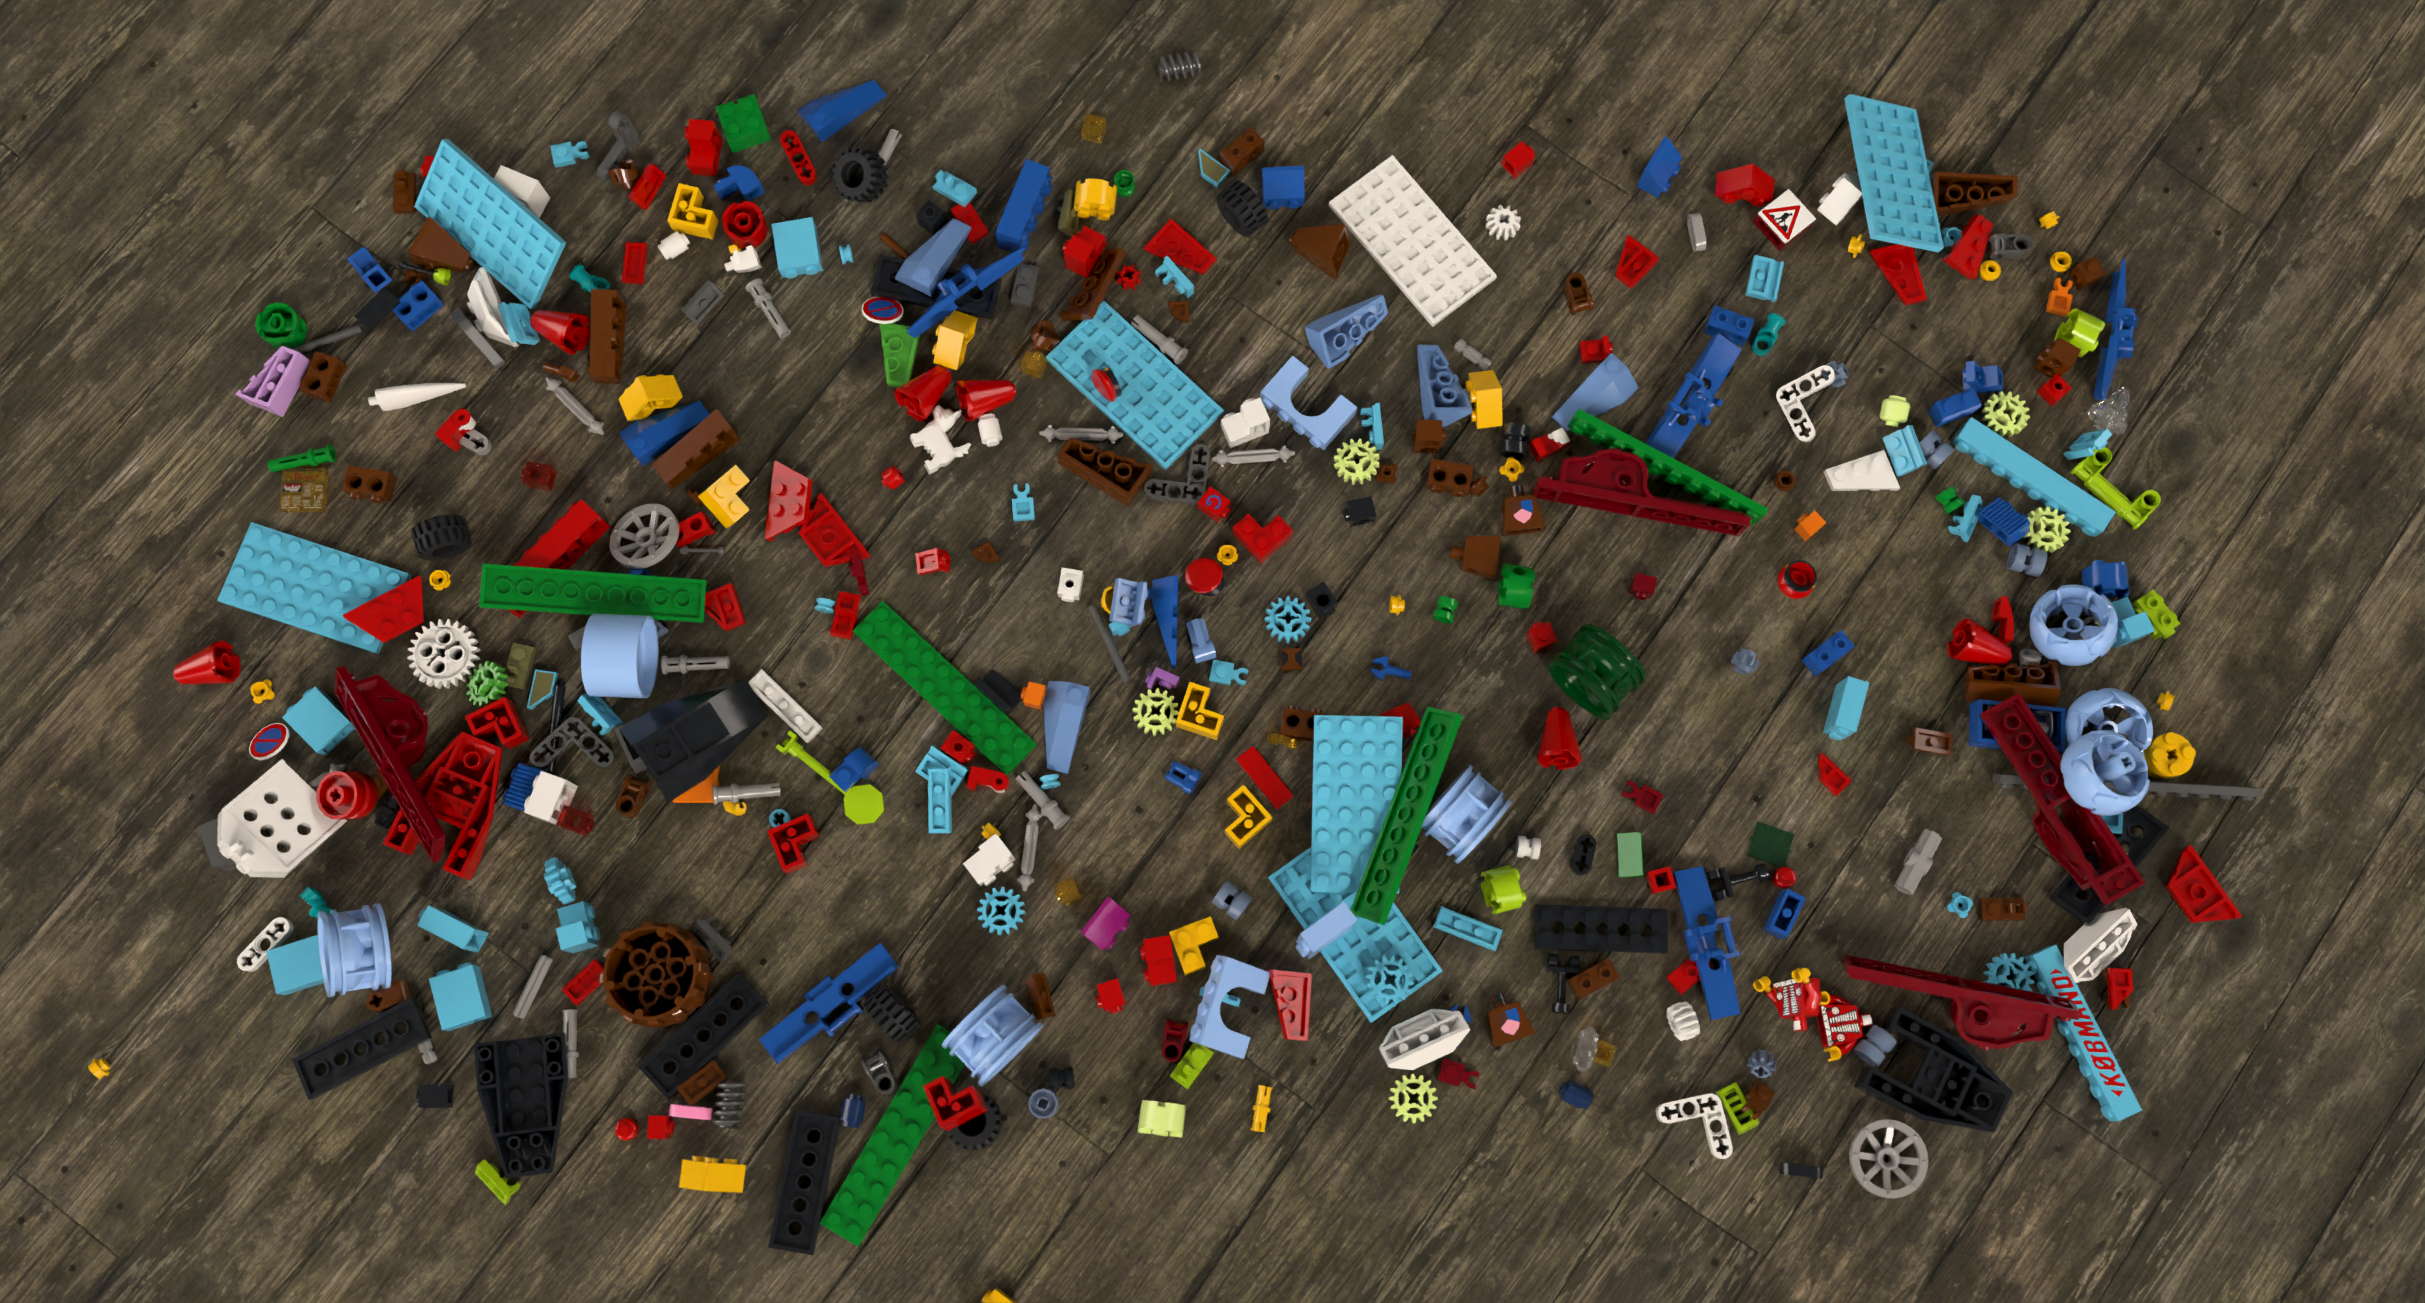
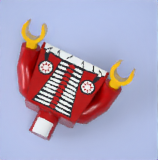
M1795 969L1792 972V980L1775 983L1772 988L1770 987L1771 980L1766 976L1754 981L1753 987L1759 992L1766 991V996L1776 1006L1780 1018L1793 1020L1794 1031H1807V1018L1818 1016L1819 1003L1822 997L1820 980L1808 978L1810 976L1809 969Z
M1820 991L1822 997L1819 1003L1817 1021L1822 1046L1825 1048L1824 1052L1829 1051L1831 1058L1828 1059V1062L1840 1059L1842 1055L1847 1054L1857 1044L1858 1038L1863 1037L1862 1027L1872 1026V1018L1869 1013L1858 1014L1857 1006L1850 1005L1848 1000L1835 994H1828L1826 991Z

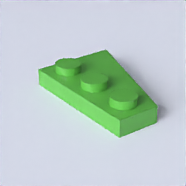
M879 323L887 385L898 388L911 380L920 335L916 338L908 335L905 330L909 326Z

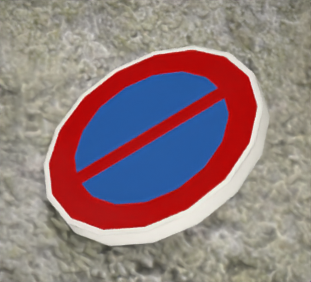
M873 297L866 300L862 305L863 316L875 323H894L903 316L904 309L895 300Z
M274 723L264 727L252 739L249 753L257 760H266L275 756L288 742L290 736L289 729L281 723Z

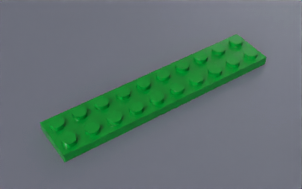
M1579 408L1567 426L1571 428L1573 433L1590 438L1589 440L1596 445H1603L1608 449L1621 448L1624 452L1639 456L1645 462L1648 473L1664 477L1667 483L1683 487L1686 493L1702 497V500L1707 504H1715L1721 509L1746 513L1747 517H1751L1750 525H1755L1766 516L1769 510L1763 505Z
M482 564L479 607L592 615L595 613L651 616L654 620L704 623L707 580Z
M883 601L853 630V633L1007 776L1037 746L1028 735Z
M1427 707L1350 909L1355 916L1385 926L1461 724L1462 715Z
M939 1024L935 1027L820 1222L821 1225L857 1247L861 1245L935 1118L923 1086L941 1076L950 1079L954 1086L965 1067V1063L957 1055L951 1056L949 1054L951 1051L949 1047L947 1049L942 1047V1043L951 1032Z

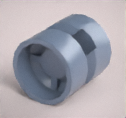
M1934 430L1919 443L1924 457L1927 458L1926 462L1933 469H1936L1954 451L1947 442H1941V437Z
M2015 543L2008 555L2007 569L2019 573L2024 570V573L2027 575L2039 577L2046 565L2047 552L2037 548L2030 550L2026 545Z
M1227 880L1211 903L1221 910L1226 909L1227 914L1237 921L1253 897L1244 891L1239 892L1238 887ZM1230 895L1235 897L1231 904L1227 901Z
M1872 1025L1866 1032L1865 1037L1867 1040L1861 1039L1855 1046L1854 1052L1865 1062L1878 1068L1885 1059L1884 1053L1891 1051L1897 1042L1888 1032L1879 1026Z
M1048 1089L1036 1090L1032 1093L1028 1102L1031 1113L1037 1118L1042 1119L1055 1115L1060 1104L1056 1093Z

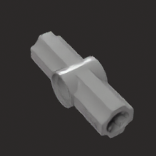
M1927 829L1922 831L1916 845L1908 852L1904 859V868L1894 885L1897 890L1908 895L1914 894L1922 876L1932 866V857L1942 840L1939 834Z

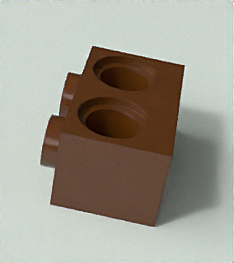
M1250 127L1220 152V163L1228 168L1234 177L1264 152L1265 141Z
M2058 338L2053 343L2049 342L2044 350H2040L2035 358L2038 362L2034 369L2050 378L2057 373L2062 376L2073 366L2081 349Z
M315 351L314 356L309 361L306 375L301 379L299 390L309 397L331 403L347 365L339 358ZM320 383V386L317 389H314L315 386Z
M1417 419L1413 430L1412 453H1438L1439 448L1443 447V442L1446 438V428H1442V420Z
M1431 459L1426 489H1430L1433 493L1448 492L1455 497L1467 496L1470 490L1474 466ZM1441 474L1444 480L1437 481L1433 475ZM1460 477L1465 483L1459 485L1454 479Z
M348 466L342 490L349 495V498L354 500L368 498L375 503L391 502L397 478L388 471ZM362 481V484L356 488V484ZM383 484L382 488L376 491L377 486Z
M1288 706V709L1283 708L1280 737L1313 742L1314 730L1308 726V722L1314 720V715L1327 714L1322 713L1320 709L1302 711L1297 706ZM1294 717L1298 720L1299 724L1291 727L1287 724V719Z
M1608 958L1568 979L1567 983L1576 999L1579 1000L1619 979L1620 976Z

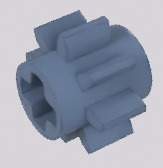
M1836 361L1826 364L1835 372V380L1830 385L1833 384V387L1836 386L1838 388L1846 384L1844 379L1849 377V372L1845 364H1839ZM1823 371V377L1827 381L1831 372Z
M1741 649L1740 653L1736 652L1733 655L1730 663L1735 664L1734 671L1743 675H1749L1750 671L1754 672L1757 670L1760 661L1755 660L1756 653L1753 651Z
M1758 1050L1757 1052L1754 1051L1752 1057L1748 1058L1747 1066L1751 1067L1750 1072L1755 1076L1766 1078L1772 1076V1071H1776L1777 1062L1773 1061L1774 1055H1771L1770 1052Z

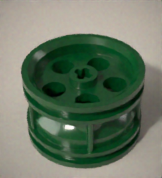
M1584 624L1580 631L1575 633L1572 642L1562 652L1557 653L1554 659L1550 660L1547 664L1549 674L1562 691L1581 708L1602 720H1610L1614 713L1620 709V702L1630 691H1636L1647 679L1646 672L1637 658L1615 637L1592 624Z

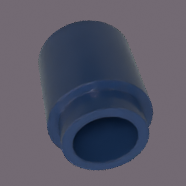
M1571 1079L1563 1082L1558 1091V1094L1561 1095L1560 1100L1579 1109H1588L1594 1093L1590 1092L1589 1088Z
M849 1094L848 1098L843 1099L840 1120H842L841 1126L859 1128L860 1123H863L866 1101H862V1096Z

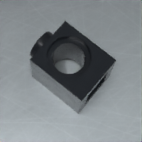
M929 200L916 214L918 225L932 235H935L947 222L945 211Z
M1372 496L1347 501L1346 509H1343L1344 519L1349 521L1350 527L1375 522L1377 515Z
M1325 582L1306 592L1305 598L1318 618L1325 616V618L1329 617L1336 611L1335 608L1338 602ZM1325 598L1328 604L1321 606L1317 603V599Z
M420 1085L416 1093L418 1108H453L454 1085Z

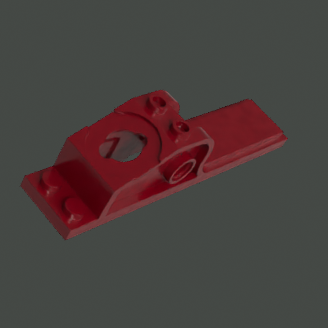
M1621 448L1595 452L1596 454L1580 458L1575 456L1563 459L1557 470L1556 480L1550 476L1539 477L1532 489V494L1538 499L1738 537L1748 528L1751 517L1746 516V513L1652 496L1647 487L1648 469L1645 462L1639 456L1624 452Z
M345 666L336 668L335 695L431 862L434 863L441 860L446 834L408 770V767L420 762L425 755V739L428 733L426 711L424 708H420L414 699L405 693L402 694L389 685L387 680L378 674L356 681L354 675L351 672L348 673ZM385 699H393L396 701H387Z
M2018 693L1982 712L1979 716L2035 800L2037 812L2033 814L2032 820L2037 834L2052 857L2065 868L2083 891L2092 886L2105 906L2144 885L2145 881L2100 815L2091 813L2090 809L2077 804L2067 792L2064 786L2063 773L2061 772L2062 757L2021 695ZM2061 804L2062 812L2068 821L2064 824L2059 819V814L2054 808ZM2083 853H2091L2096 856L2100 869L2096 871Z
M1843 955L1842 964L1850 978L1951 998L1950 1016L1959 1034L1966 1041L1977 1045L1980 1049H2003L2013 1047V1044L2032 1040L2034 1042L2049 1040L2055 1016L2063 1021L2079 1020L2080 1010L2071 999L1867 958Z

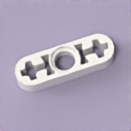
M282 917L272 920L238 956V967L243 971H256L268 959L266 951H263L260 947L261 941L265 938L270 940L271 945L268 950L278 948L292 934L294 929L292 921ZM279 924H285L283 926L284 932L279 931ZM247 957L252 958V965H246L248 963Z

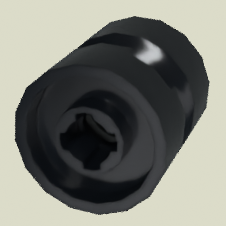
M1522 423L1504 424L1502 438L1505 440L1501 442L1500 455L1505 458L1513 457L1516 460L1525 459L1528 452V444L1526 442L1529 441L1531 428Z

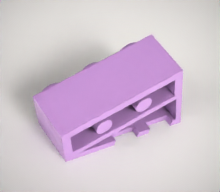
M281 346L264 364L265 368L257 376L253 375L249 379L251 382L242 391L239 389L235 395L253 406L283 417L300 387L301 379L306 375L310 360L295 350Z

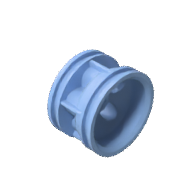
M1471 764L1460 773L1430 807L1421 827L1425 830L1423 835L1427 837L1430 834L1448 849L1446 855L1451 856L1453 854L1455 856L1454 862L1457 864L1476 847L1512 803L1510 798L1506 800L1502 798L1504 793L1502 791L1499 792L1481 777L1479 771L1476 774L1472 772L1474 767Z
M373 904L372 909L368 905H363L360 910L338 913L334 909L330 911L329 915H326L325 911H319L317 918L318 945L327 996L334 997L335 992L345 995L346 991L365 988L378 990L379 985H382L383 989L390 988V945L381 904Z
M1005 985L1000 986L983 1000L942 1043L944 1049L948 1047L951 1049L949 1053L951 1056L957 1055L972 1071V1078L978 1077L980 1079L978 1081L980 1087L1001 1071L1043 1027L1041 1022L1037 1024L1034 1022L1035 1016L1030 1015L1018 1003L1013 993H1006L1007 987Z

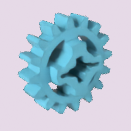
M1287 596L1286 601L1278 598V604L1272 602V610H1266V614L1269 616L1265 617V622L1270 623L1266 626V630H1272L1271 637L1277 635L1278 642L1282 638H1285L1288 644L1290 638L1297 642L1298 635L1303 638L1305 637L1303 630L1309 631L1310 626L1306 623H1310L1311 618L1306 616L1310 613V610L1303 609L1305 606L1304 602L1300 605L1297 604L1298 598H1295L1294 601H1290L1289 596ZM1284 607V610L1280 614L1275 615V613L1279 609ZM1292 608L1296 609L1300 614H1296ZM1286 616H1290L1291 621L1289 624L1286 623ZM1276 626H1280L1284 632L1280 631ZM1295 626H1300L1298 630L1292 632Z
M556 857L545 861L546 873L544 878L550 893L554 894L555 897L558 896V899L565 905L575 901L576 892L574 888L577 885L570 868H567L565 864L562 865V862Z
M1001 887L1000 892L993 888L992 895L986 892L985 896L987 899H980L979 901L983 907L977 908V911L982 913L978 919L980 921L985 920L982 926L983 928L990 926V933H993L996 929L999 936L1002 935L1003 930L1009 935L1010 928L1013 927L1017 930L1016 923H1023L1020 915H1024L1026 912L1020 910V908L1025 904L1024 902H1018L1021 897L1019 894L1012 896L1014 892L1012 889L1006 893L1004 887ZM997 897H1007V898H1009V899H1007L1006 901H997V900H996ZM990 904L992 906L991 914L987 916V908ZM1015 906L1016 914L1013 919L1011 917V909ZM998 907H1006V909L1004 910L1006 914L1004 916H1002L1001 914L997 916ZM998 921H1005L1007 925L998 926L994 923Z
M2006 953L2000 954V958L1997 956L1993 957V963L1986 964L1990 970L1983 972L1984 975L1988 976V979L1984 981L1987 983L2032 991L2028 985L2035 983L2034 980L2030 979L2034 972L2027 969L2030 963L2023 964L2024 958L2018 957L2016 959L2014 953L2008 956ZM2011 975L2012 979L2007 980L2006 976Z
M1383 956L1382 963L1375 960L1374 964L1376 967L1369 966L1368 970L1372 973L1365 976L1366 979L1370 980L1366 987H1372L1373 989L1370 992V996L1378 995L1377 1002L1383 998L1385 1005L1389 1003V1000L1397 1004L1398 997L1403 1001L1405 1000L1404 993H1411L1408 986L1414 985V982L1409 981L1413 973H1407L1406 970L1410 966L1406 965L1403 967V959L1395 962V957L1391 956L1390 961H1387V958ZM1391 965L1397 967L1398 969L1396 971L1388 970L1385 966ZM1378 971V974L1380 975V982L1376 985L1375 975ZM1385 975H1387L1388 977L1393 976L1395 978L1393 980V986L1391 984H1385ZM1403 975L1404 986L1401 989V986L1399 985L1400 977ZM1384 989L1391 990L1395 995H1386L1381 991Z

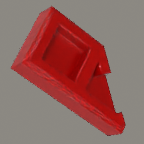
M1823 753L1818 755L1819 782L1836 797L1852 780Z
M2107 968L2109 1010L2117 1009L2118 1005L2133 992L2132 969Z

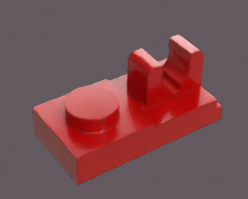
M654 164L647 165L643 169V174L638 178L637 183L628 196L629 199L644 210L648 209L666 178V175Z

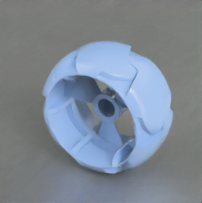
M2063 585L2058 590H2050L2043 594L2034 605L2030 616V636L2037 650L2046 658L2058 660L2062 665H2086L2092 663L2098 656L2103 657L2113 646L2118 630V617L2113 604L2104 594L2100 596L2092 588L2083 585ZM2065 611L2068 618L2064 620L2062 628L2048 629L2046 627V620L2049 616ZM2081 612L2095 618L2100 623L2101 628L2098 626H2084L2083 621L2078 618Z
M2102 688L2098 691L2086 692L2078 697L2067 711L2065 725L2066 747L2082 736L2083 728L2087 725L2092 731L2111 730L2126 734L2127 740L2135 744L2143 756L2144 750L2152 742L2153 724L2149 712L2138 699L2125 691L2115 688ZM2116 705L2122 707L2131 717L2116 725L2104 715L2102 708L2105 706L2113 708ZM2092 752L2093 767L2096 770L2097 765L2101 764L2102 761L2097 754Z
M2111 730L2091 731L2073 741L2063 753L2061 772L2065 781L2064 786L2077 804L2090 809L2093 814L2100 816L2121 814L2139 804L2148 791L2150 780L2148 779V767L2143 754L2135 744L2117 732ZM2092 752L2097 754L2102 761L2101 764L2097 765L2096 772L2093 767ZM2103 782H2111L2118 791V794L2106 787Z

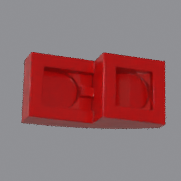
M839 592L835 606V617L830 630L831 636L852 640L861 595Z
M2001 596L1995 600L1992 621L2000 623L1998 639L2008 644L2013 641L2014 620L2008 598Z

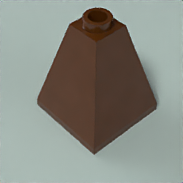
M429 216L408 251L412 263L418 266L425 267L428 265L464 273L465 270L469 271L474 263L471 255Z
M1344 224L1297 228L1296 232H1293L1289 239V244L1292 245L1295 252L1335 280L1351 247V241Z

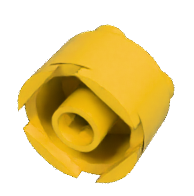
M1086 179L1085 183L1081 184V180L1077 181L1074 199V210L1077 211V216L1081 218L1097 216L1099 220H1109L1110 216L1115 213L1117 187L1115 185L1111 187L1108 181L1101 179Z
M2173 732L2152 738L2150 746L2144 750V758L2148 767L2147 773L2155 779H2170L2186 773L2191 768L2196 756V751L2188 740Z

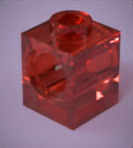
M526 461L525 467L521 470L522 482L529 488L553 491L557 470L552 465ZM541 472L540 478L534 480L535 474Z
M564 805L556 826L587 836L588 832L592 831L595 821L593 820V815ZM580 816V817H581V823H580V825H578L577 827H574V825H573L574 819H575L576 817Z

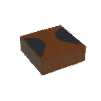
M1302 648L1280 649L1281 671L1303 670Z

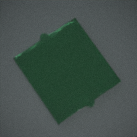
M1757 822L1753 836L1750 837L1751 843L1747 856L1777 867H1785L1788 854L1791 853L1790 847L1794 834Z

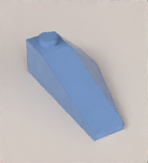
M953 218L904 261L895 279L932 297L937 289V284L943 279L972 228Z
M1380 294L1328 314L1305 326L1309 345L1326 368L1330 369L1345 360L1350 355L1349 351L1363 341L1362 337L1369 330L1372 331L1388 314L1384 295Z
M1418 345L1417 356L1424 420H1442V426H1448L1471 414L1472 407L1469 394L1466 389H1462L1458 382V376L1454 375L1450 370L1449 362L1439 346Z
M1611 353L1551 419L1568 432L1571 428L1567 426L1578 408L1594 417L1602 415L1613 407L1625 403L1639 387L1627 366Z

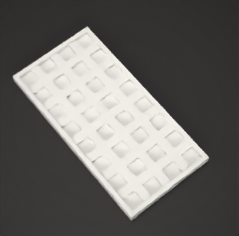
M1393 155L1329 202V207L1432 327L1497 278L1493 270Z

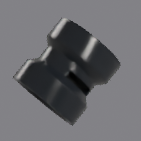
M1073 1066L1065 1067L1064 1070L1050 1068L1052 1091H1057L1063 1087L1067 1090L1074 1089Z

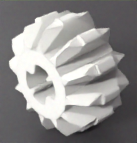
M1502 205L1498 207V210L1493 208L1491 209V214L1487 215L1486 229H1490V236L1496 234L1497 240L1500 239V236H1503L1505 241L1508 240L1509 236L1513 238L1516 235V231L1520 229V224L1518 223H1520L1521 218L1516 216L1517 210L1510 211V205L1506 209Z
M1686 1001L1678 1002L1667 1008L1666 1017L1668 1018V1023L1674 1032V1036L1680 1041L1689 1040L1700 1034V1025L1696 1012L1693 1011L1689 1003Z

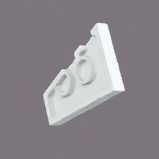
M1884 450L1824 471L1831 491H1879L1880 489L1898 491L1900 489Z

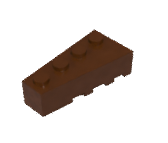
M1934 172L1930 176L1937 217L2007 204L2017 197L2018 176Z
M591 289L590 363L588 364L587 371L595 383L620 384L627 304L617 290Z
M716 409L665 454L660 455L652 465L672 490L737 444L740 439L719 410Z
M1069 438L1058 453L1059 465L1127 507L1131 505L1152 474L1153 465L1142 464L1135 461L1136 459L1125 458L1116 455L1115 452L1104 451L1096 448L1094 445L1073 438Z
M2056 660L2048 661V664L2039 665L2038 662H2029L2028 666L2019 667L2017 664H2008L2005 668H1999L1997 665L1968 667L1964 683L1965 701L1973 702L1978 699L2003 702L2019 693L2026 704L2056 707L2061 691Z

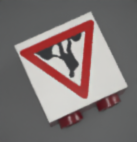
M1788 189L1762 209L1753 220V223L1780 252L1810 229L1816 218L1800 202L1799 198Z

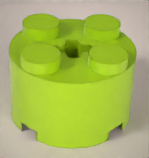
M2075 308L2067 314V317H2070L2068 321L2060 324L2055 340L2061 338L2081 349L2078 357H2083L2088 351L2093 352L2098 345V340L2096 339L2103 330L2105 322Z
M1506 865L1481 873V877H1484L1485 881L1481 883L1483 897L1487 907H1493L1492 914L1495 915L1520 908L1522 902L1526 901V894L1519 885L1520 874L1516 867L1512 868Z

